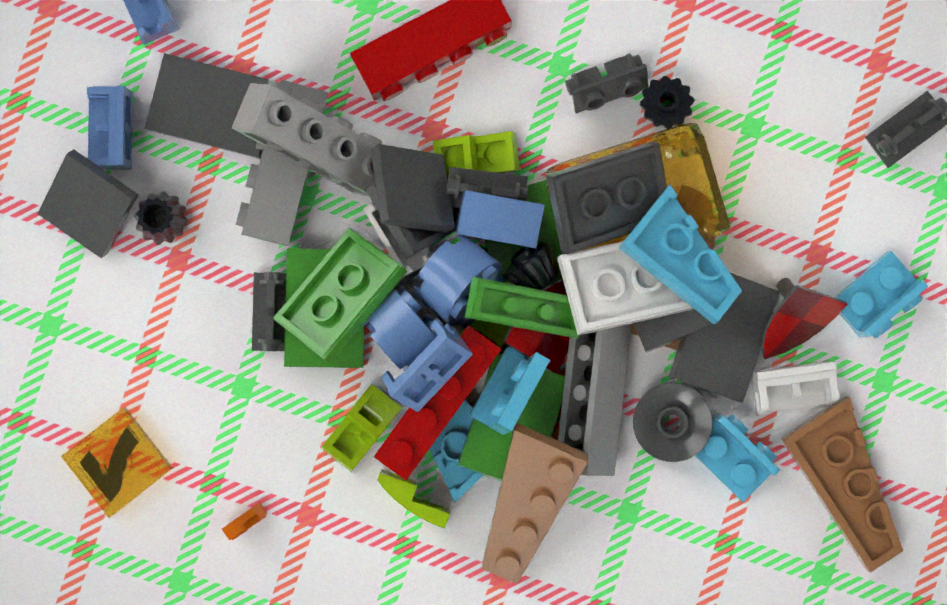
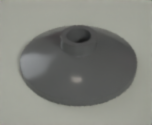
M666 383L652 388L639 400L633 415V429L640 446L652 457L666 462H680L692 458L705 447L712 431V415L707 402L696 390L679 383ZM668 415H676L679 418L680 425L677 429L669 430L666 428L664 421Z

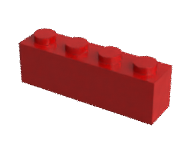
M449 0L350 52V56L373 100L375 101L382 97L385 102L403 93L404 89L402 86L415 79L418 83L431 79L439 73L437 68L449 61L456 65L470 58L473 55L472 49L486 43L487 47L501 42L508 36L506 31L511 29L512 20L501 0Z
M471 324L465 329L461 338L473 355L419 412L408 408L374 455L375 459L405 481L502 349L500 345Z

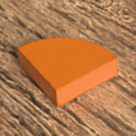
M259 502L223 527L222 531L229 540L232 539L233 541L264 519L267 512Z

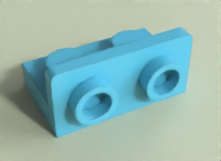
M888 251L835 296V298L848 303L839 315L858 337H870L873 335L874 338H878L892 327L894 323L890 319L899 311L903 310L906 313L922 301L923 297L920 293L928 285L924 280H916L892 251Z
M511 347L505 349L471 410L470 416L502 435L511 432L550 360L537 352L528 358Z
M717 413L712 418L710 438L705 447L695 457L738 499L744 502L770 474L775 476L780 471L773 463L777 457L762 442L759 441L754 445L745 436L749 429L733 414L726 418L723 414Z

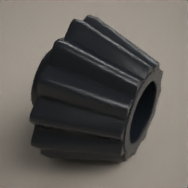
M663 76L660 80H651L650 86L642 90L644 98L639 104L645 111L644 118L653 122L655 127L663 126L666 129H671L672 126L683 125L684 119L692 115L690 106L695 101L689 95L690 87L682 85L680 78L671 80L668 76ZM660 100H669L674 105L665 107L661 104Z
M163 191L158 195L150 193L146 200L139 201V210L134 213V217L138 221L136 230L143 233L144 240H153L156 245H160L164 241L172 243L175 236L183 235V226L188 223V219L184 216L186 207L179 204L177 196L170 197ZM161 211L166 212L167 218L165 223L158 225L155 221L157 213Z
M542 241L537 244L536 248L524 246L511 257L510 261L512 264L506 268L503 277L517 286L537 290L545 288L558 273L548 244Z

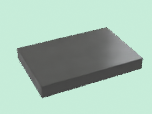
M164 53L144 129L260 159L262 150L256 149L257 142L232 129V125L250 83L267 84L269 80Z
M651 141L546 175L561 252L568 255L632 232L667 188L661 149L658 142Z
M730 273L741 288V293L720 319L721 323L680 340L668 377L743 403L762 347L764 330L774 311L780 291Z

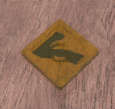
M126 407L115 413L61 456L108 518L119 512L173 469Z

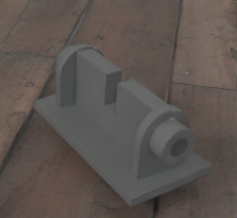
M629 53L604 63V68L607 72V76L601 77L597 66L571 74V79L566 80L565 85L569 95H572L575 113L585 110H596L609 101L621 97H632L641 90L648 88L647 65L642 63L639 54L632 56Z
M926 91L865 136V139L886 167L889 168L947 125V102L941 97L935 100L929 91Z
M449 167L446 194H450L451 207L460 208L465 189L526 201L528 176Z
M254 272L252 351H284L285 328L276 322L273 317L285 304L286 273Z

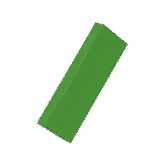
M472 277L465 313L466 318L579 338L567 295Z

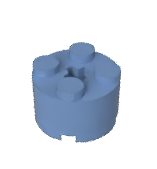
M459 234L456 235L460 240L453 245L446 241L428 259L418 275L424 281L420 289L414 285L413 294L449 325L461 324L467 328L468 325L476 320L465 317L472 277L503 283L506 282V279L501 276L502 264L468 236Z
M402 285L398 290L392 289L362 326L364 327L368 324L366 327L372 332L370 336L399 369L405 371L438 335L431 326L434 320L429 315L422 319L417 314L422 307Z

